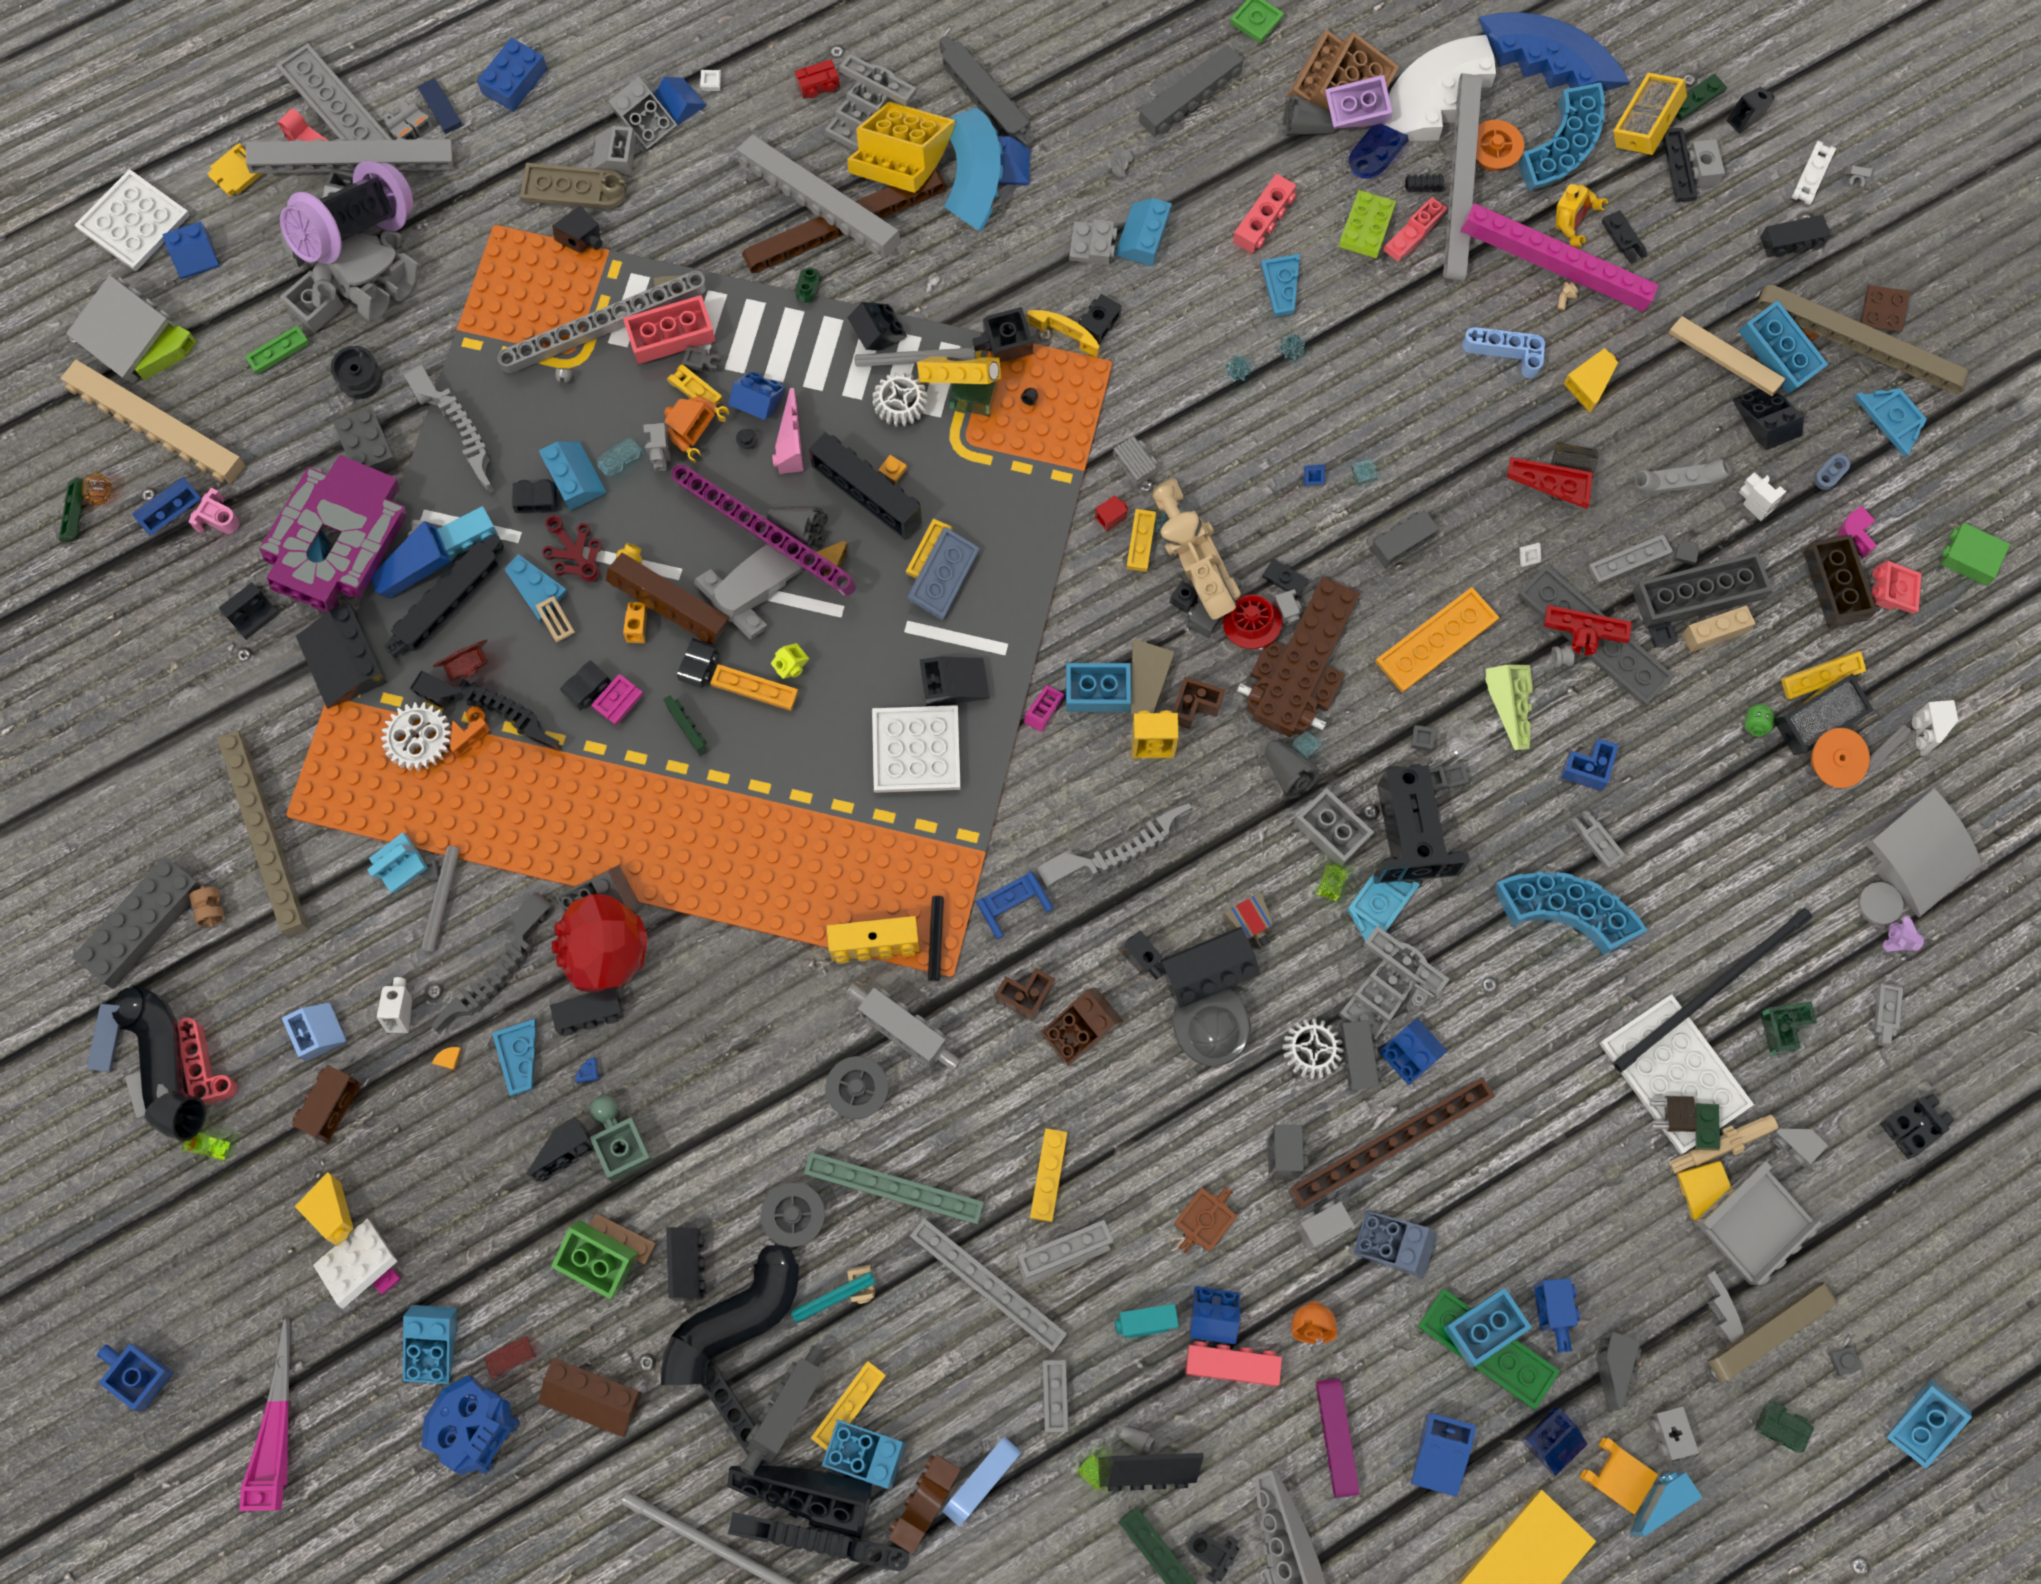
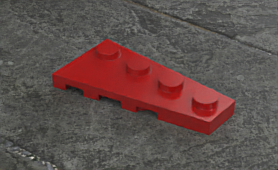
M1510 457L1507 470L1508 479L1588 509L1593 472Z

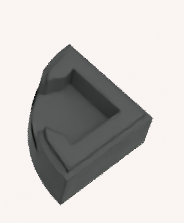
M436 859L424 861L428 869L420 875L426 880L438 882L440 876L438 861Z

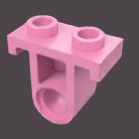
M213 488L203 496L200 505L192 512L188 521L200 533L204 532L202 528L204 523L226 534L234 533L240 525V521L233 511L218 503L219 501L223 503L225 499Z

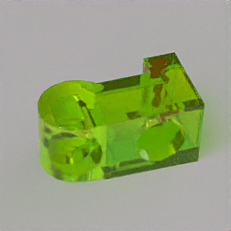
M198 1133L191 1140L184 1141L181 1150L186 1153L224 1161L230 1143Z

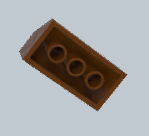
M553 1358L543 1380L539 1404L625 1437L643 1393Z

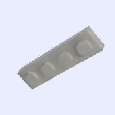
M1664 534L1589 564L1587 568L1596 585H1599L1670 556L1673 551Z

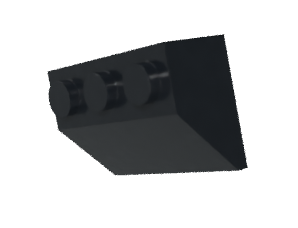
M666 1227L668 1298L674 1302L702 1300V1294H706V1282L702 1280L701 1271L705 1270V1258L701 1257V1248L704 1247V1234H700L698 1228Z

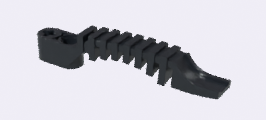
M420 671L409 688L414 694L441 708H445L448 703L465 699L470 707H472L475 701H477L480 708H483L486 703L487 709L492 711L496 708V713L500 715L503 713L505 719L511 720V725L517 729L518 734L522 735L525 732L528 738L556 751L562 749V746L558 744V740L541 731L540 721L537 720V716L534 715L532 710L525 709L520 703L517 705L512 699L507 700L502 694L498 696L493 690L489 692L484 686L480 688L474 682L470 685L467 680L462 679L458 686L453 687L424 671Z
M732 1512L728 1530L730 1535L766 1543L770 1541L775 1545L783 1544L786 1547L794 1546L795 1549L801 1550L803 1548L809 1552L817 1551L816 1553L819 1554L826 1553L832 1557L835 1555L841 1559L847 1558L851 1559V1561L893 1571H902L909 1564V1556L901 1548L857 1538L851 1539L848 1536L842 1537L835 1533L828 1534V1532H819L812 1528L806 1529L802 1526L796 1527L793 1524H785L779 1521L773 1522L769 1519ZM877 1547L880 1549L881 1557L878 1561L869 1560L868 1552L871 1548ZM897 1553H901L904 1562L895 1566L892 1556L895 1557Z

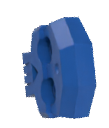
M468 1375L443 1388L425 1415L421 1447L439 1455L440 1462L458 1474L465 1475L477 1470L482 1473H488L490 1470L487 1469V1466L493 1467V1457L508 1434L517 1430L513 1425L519 1427L520 1421L517 1417L510 1415L509 1401L499 1394L485 1389L476 1378Z

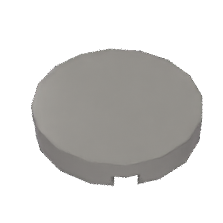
M1876 882L1871 883L1861 891L1858 896L1857 905L1865 920L1871 924L1883 926L1891 924L1900 917L1903 912L1904 903L1901 894L1895 887L1888 883Z

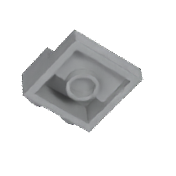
M1095 219L1094 224L1074 221L1069 261L1109 265L1110 257L1114 258L1115 245H1112V240H1116L1117 228H1114V222Z

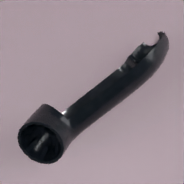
M134 985L133 988H125L117 994L121 999V1005L117 1011L112 1012L116 1023L122 1026V1029L135 1033L138 1038L142 1097L146 1110L144 1118L155 1130L170 1138L180 1141L191 1140L197 1136L203 1127L206 1108L200 1098L188 1095L184 1091L180 1033L177 1020L169 1004L159 995ZM158 1084H162L168 1089V1093L157 1098Z
M767 1245L758 1255L757 1263L754 1264V1279L750 1288L696 1313L678 1327L671 1335L664 1351L661 1366V1385L708 1384V1364L712 1358L767 1332L783 1319L792 1306L799 1280V1264H796L795 1255L788 1246Z

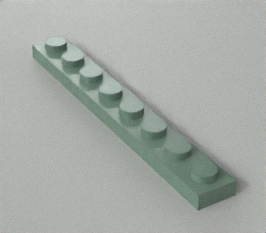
M810 1152L804 1175L975 1225H978L984 1205L982 1201Z

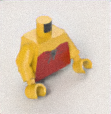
M1570 184L1557 204L1555 228L1561 230L1567 238H1570V246L1575 248L1582 247L1580 243L1586 242L1583 235L1576 236L1574 233L1589 210L1591 203L1593 210L1601 211L1605 210L1602 208V204H1608L1607 199L1596 198V194L1581 184Z

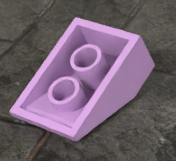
M1384 75L1325 89L1334 128L1373 126L1392 121L1393 112Z

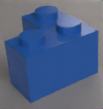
M1598 738L1592 745L1589 756L1571 751L1565 759L1560 778L1602 791L1608 784L1619 745Z

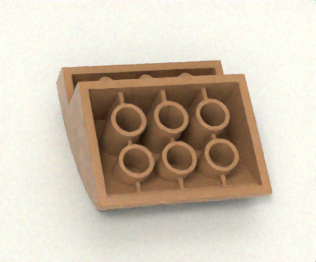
M1326 30L1316 41L1287 96L1290 97L1292 94L1298 95L1329 110L1325 89L1384 75L1388 88L1399 66L1355 32H1352L1342 41Z

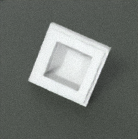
M1540 543L1519 548L1521 567L1541 562Z

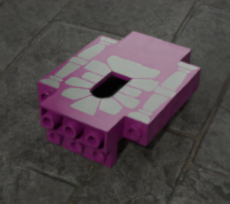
M342 455L338 456L328 474L308 467L259 548L263 560L273 565L266 577L270 588L276 593L286 596L290 595L292 599L310 604L313 608L324 612L339 607L337 596L340 591L349 597L361 598L407 517L405 506L392 501L399 490L397 478ZM323 525L341 532L324 561L315 563L307 558V552Z

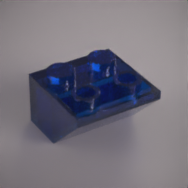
M1560 1407L1553 1408L1521 1440L1554 1477L1588 1445L1577 1425Z

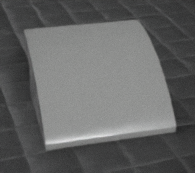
M1935 788L1866 845L1881 861L1873 870L1885 883L1898 890L1903 902L1918 918L1981 865L1980 857L1969 833L1953 809Z

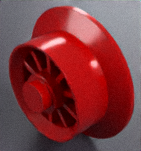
M1247 595L1236 601V608L1224 615L1223 629L1227 638L1233 644L1245 649H1259L1271 644L1278 637L1282 628V617L1279 610L1267 599L1258 595Z

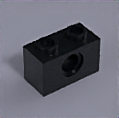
M1100 294L1098 299H1093L1089 306V311L1086 315L1082 314L1078 324L1084 327L1100 345L1121 316L1122 305ZM1100 317V318H1102V319H1101V320H1096V319H1094V318Z

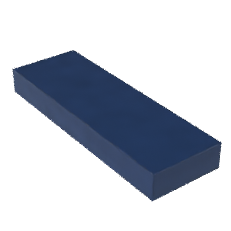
M435 78L417 86L445 134L463 126Z

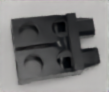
M1934 1094L1926 1097L1922 1096L1914 1100L1880 1124L1893 1141L1901 1138L1914 1128L1913 1131L1895 1143L1908 1160L1918 1156L1944 1133L1949 1131V1126L1954 1121L1949 1112L1944 1111L1938 1115L1933 1109L1940 1104Z

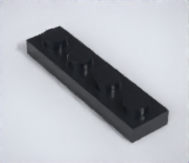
M1683 128L1668 129L1663 137V143L1675 202L1695 201L1697 192Z

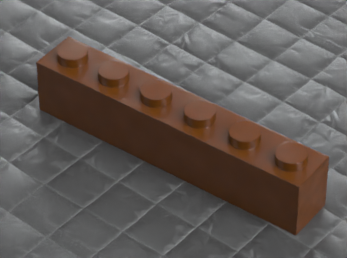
M623 552L608 567L605 581L610 583V585L617 587L631 598H635L645 604L646 607L663 615L664 618L681 626L682 629L699 637L700 640L714 645L726 630L729 620L728 616Z

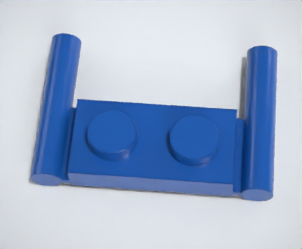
M1033 871L976 901L978 908L997 940L1004 937V934L994 917L1029 900L1035 894L1046 913L1054 909Z

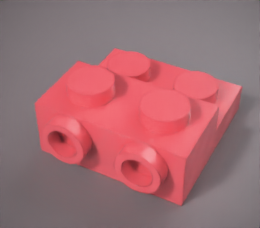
M1890 561L1877 565L1872 573L1873 578H1875V586L1871 590L1875 605L1888 610L1898 608L1911 614L1919 612L1922 573Z

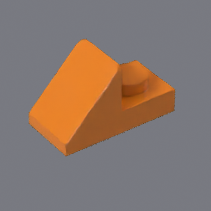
M481 717L478 720L472 721L465 731L453 720L450 749L459 758L487 734L490 728Z

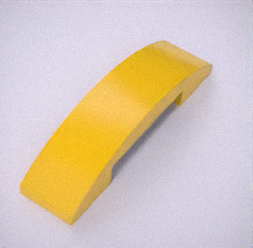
M1028 310L1027 324L1043 332L1049 326L1079 341L1080 351L1098 358L1099 344L1077 322L1049 311Z

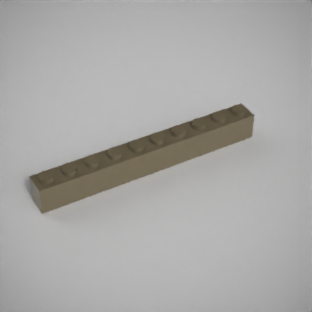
M238 730L220 736L217 740L280 932L288 938L309 930L246 738Z

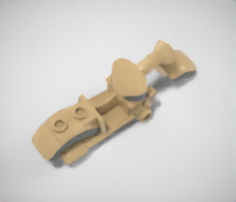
M1172 478L1159 484L1153 489L1152 494L1158 509H1164L1169 517V520L1161 528V535L1167 542L1165 544L1166 550L1170 556L1179 554L1185 574L1189 581L1192 580L1195 591L1207 614L1212 620L1218 619L1236 608L1235 600L1240 597L1241 593L1234 579L1229 576L1211 536L1215 531L1209 521L1205 523L1198 517L1195 510L1183 513L1179 511L1177 505L1180 504L1179 501L1184 499L1185 495L1177 479Z

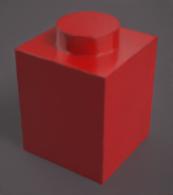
M1114 495L1095 508V518L1108 532L1127 519L1128 507L1122 499L1119 500Z

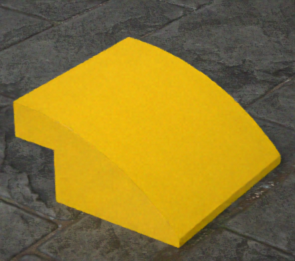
M889 101L856 128L858 150L847 159L848 172L915 193L930 177L943 156L954 130L955 120Z

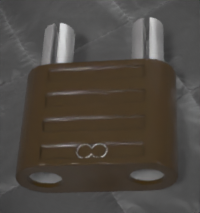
M1665 1096V1098L1650 1099V1102H1652L1650 1103L1651 1106H1664L1665 1121H1652L1653 1129H1666L1667 1132L1696 1131V1111L1693 1096Z

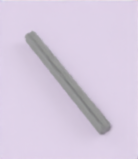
M974 348L856 354L854 360L855 366L861 367L912 364L930 356L948 357V360L951 361L972 360L976 358Z

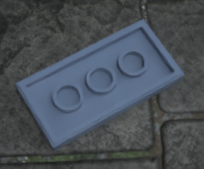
M943 527L906 599L937 618L944 619L980 548L947 527Z

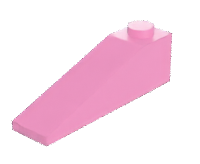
M794 388L789 390L775 445L776 454L772 455L773 465L778 467L779 474L804 471Z

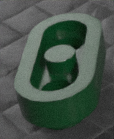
M806 268L800 272L796 285V298L800 302L808 303L816 297L820 284V273L816 269Z

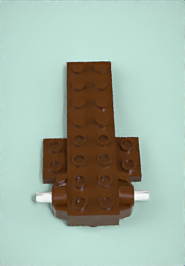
M1324 576L1321 577L1288 646L1286 647L1275 641L1265 646L1250 677L1259 680V682L1254 684L1252 688L1242 683L1238 687L1237 692L1248 696L1246 709L1253 715V721L1290 738L1292 734L1304 735L1311 725L1323 731L1326 722L1315 718L1316 707L1328 711L1345 676V673L1326 664L1360 596L1359 592Z

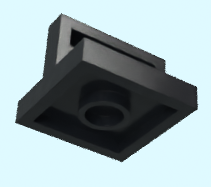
M253 582L219 607L220 611L246 640L280 614Z

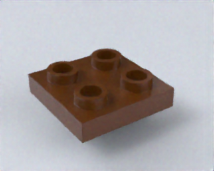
M1868 285L1860 323L1875 329L1902 332L1910 291Z

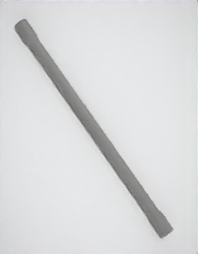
M627 1491L621 1502L627 1508L647 1516L771 1584H797L652 1506L646 1500Z

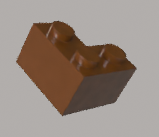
M1184 677L1172 713H1178V726L1190 729L1196 711L1217 717L1225 689Z
M1037 968L1034 970L1026 986L1005 976L994 995L995 1001L1033 1022L1054 987L1055 978Z

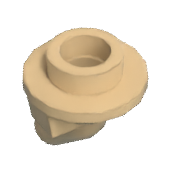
M1564 282L1557 310L1564 311L1567 299L1577 298L1576 293L1579 291L1572 282L1570 284Z

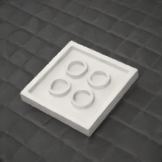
M366 1219L348 1235L345 1241L333 1247L313 1266L336 1304L343 1309L391 1268L397 1260L373 1223Z

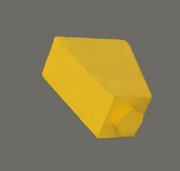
M1604 348L1569 373L1563 384L1591 413L1597 405L1618 362L1615 356Z
M327 1172L295 1207L326 1240L338 1246L347 1239L353 1230V1225L342 1184L336 1177Z

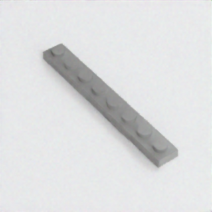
M925 1218L912 1232L910 1237L1052 1353L1066 1337V1332Z

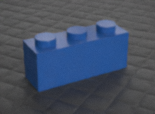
M182 477L133 512L132 515L151 536L202 498L189 482Z

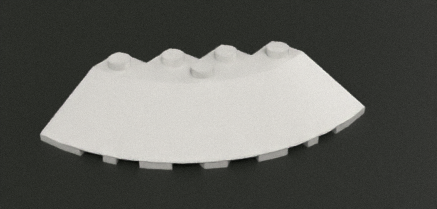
M1487 35L1470 36L1444 43L1420 56L1399 76L1389 93L1393 112L1392 121L1381 123L1380 142L1439 140L1443 123H1455L1457 90L1461 73L1482 76L1481 88L1492 87L1496 69L1494 55Z

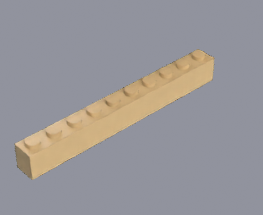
M76 359L61 377V380L66 384L65 389L74 395L78 393L87 403L97 404V408L105 414L112 413L113 417L120 423L124 424L127 422L135 432L139 434L143 432L152 442L162 443V446L171 453L177 452L178 456L187 463L190 461L194 462L199 470L204 473L209 471L212 473V477L221 483L225 481L231 485L246 466L236 454Z

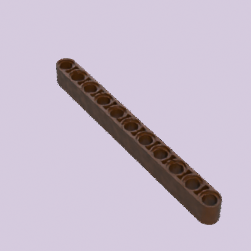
M935 168L930 177L915 193L889 186L855 202L883 219L941 194L945 191L947 185L939 170ZM820 216L746 248L742 252V256L750 272L758 273L845 234L838 227L830 225Z

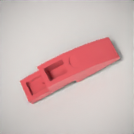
M1431 197L1409 219L1408 224L1385 245L1383 251L1399 262L1422 242L1448 208Z

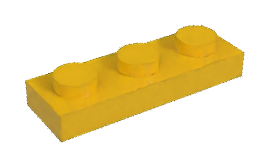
M1141 509L1135 510L1126 569L1147 572L1156 512Z
M936 519L932 520L906 570L907 575L917 578L942 528L947 527L952 531V526Z

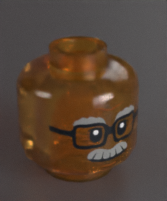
M91 473L90 476L82 481L83 498L89 504L104 505L111 498L110 480L103 477L101 473Z

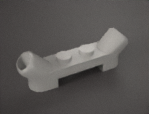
M1718 459L1709 464L1659 471L1642 469L1635 474L1634 484L1638 493L1643 497L1660 496L1663 492L1699 488V491L1714 488L1718 482L1729 478L1730 467L1727 461Z

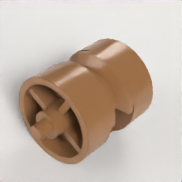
M201 886V889L189 894L191 906L196 909L193 912L195 923L197 926H210V928H213L215 924L225 920L223 906L219 905L221 902L219 889Z

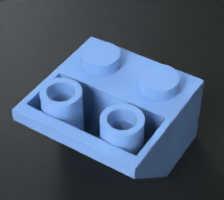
M330 1002L304 1007L282 1017L298 1057L305 1062L347 1043Z

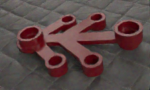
M557 515L549 516L545 521L547 530L550 533L556 534L567 550L546 546L542 550L544 558L546 560H553L554 558L575 560L579 566L565 565L564 562L555 563L553 567L555 573L558 576H563L566 573L579 575L585 582L595 581L600 574L599 567L596 565L598 552L602 550L600 540L592 539L589 541L590 552L586 561L582 555L586 537L591 533L589 525L586 523L578 525V536L576 545H574L563 530L561 518ZM558 524V527L552 528V525ZM582 528H587L586 532H580ZM593 544H599L597 548H592ZM552 551V554L547 556L546 552ZM558 567H564L562 571H557ZM587 571H593L591 575H586Z

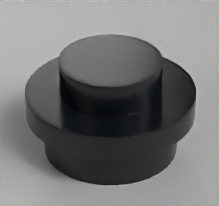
M742 429L737 433L736 441L741 448L750 449L756 444L757 436L751 429Z

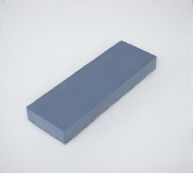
M100 1004L87 1070L112 1073L121 1025L117 1024L114 1020L112 1012L117 1011L120 1005Z

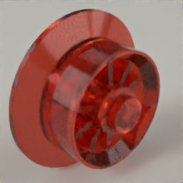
M485 639L452 653L450 656L435 663L433 668L443 667L450 681L464 675L468 678L478 673L476 669L489 663L482 649L488 640Z

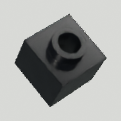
M1181 581L1170 596L1169 603L1188 613L1198 599L1195 588Z

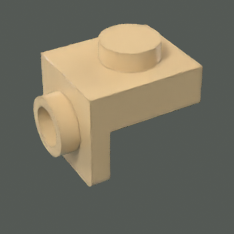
M871 1265L848 1269L849 1282L868 1272L872 1273ZM872 1285L850 1297L851 1302L857 1301V1303L862 1304L871 1301L876 1292L875 1286Z

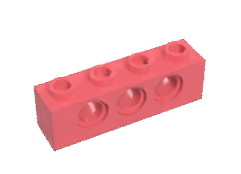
M1275 174L1234 232L1233 243L1252 254L1257 248L1260 249L1266 240L1265 236L1273 232L1277 219L1281 220L1283 218L1287 205H1291L1297 196L1295 193L1296 184Z

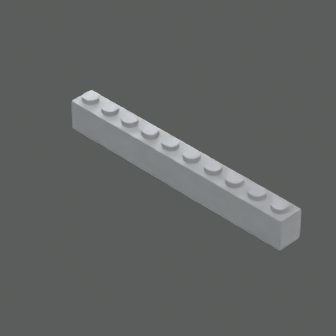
M753 134L736 149L738 161L744 168H749L756 176L764 178L771 186H776L782 190L786 196L796 199L801 206L805 205L815 215H820L830 225H835L845 235H850L860 245L868 247L875 255H880L885 259L901 244L899 230Z
M378 138L376 140L356 139L350 141L336 139L334 141L322 139L304 141L297 139L294 141L274 140L272 142H263L261 140H253L252 142H246V165L250 173L330 172L331 168L345 172H354L359 163L367 160L377 163H388L398 171L454 170L453 145L451 139L446 138L428 140L425 138H417L416 140H406L404 138L386 140Z

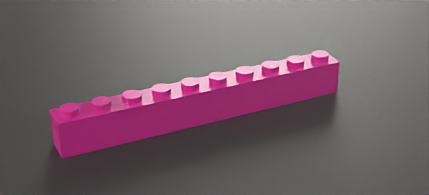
M1475 203L1467 213L1460 230L1463 233L1642 312L1651 304L1658 288V284Z

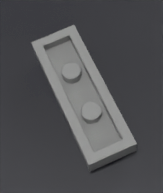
M1066 1360L1043 1361L1045 1433L1068 1432Z

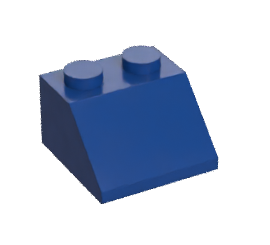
M201 221L162 234L168 253L181 279L220 267L210 235Z

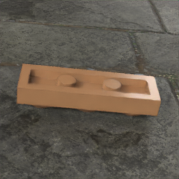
M595 1214L589 1225L639 1252L635 1260L644 1265L647 1264L657 1245L598 1214Z

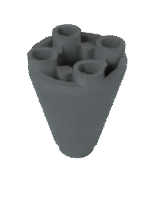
M772 507L768 512L767 520L807 547L813 548L815 545L820 546L823 542L822 533L824 526L828 522V514L818 507Z

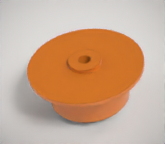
M1835 728L1828 730L1818 738L1811 753V764L1818 777L1824 783L1835 788H1848L1856 785L1863 779L1869 768L1870 754L1863 738L1850 729Z

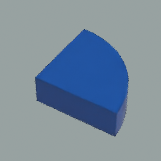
M596 1057L588 1059L580 1067L576 1074L577 1084L599 1080Z

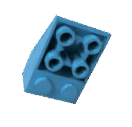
M411 1305L403 1316V1381L438 1384L450 1383L457 1331V1308Z
M837 1419L822 1466L892 1490L907 1444Z

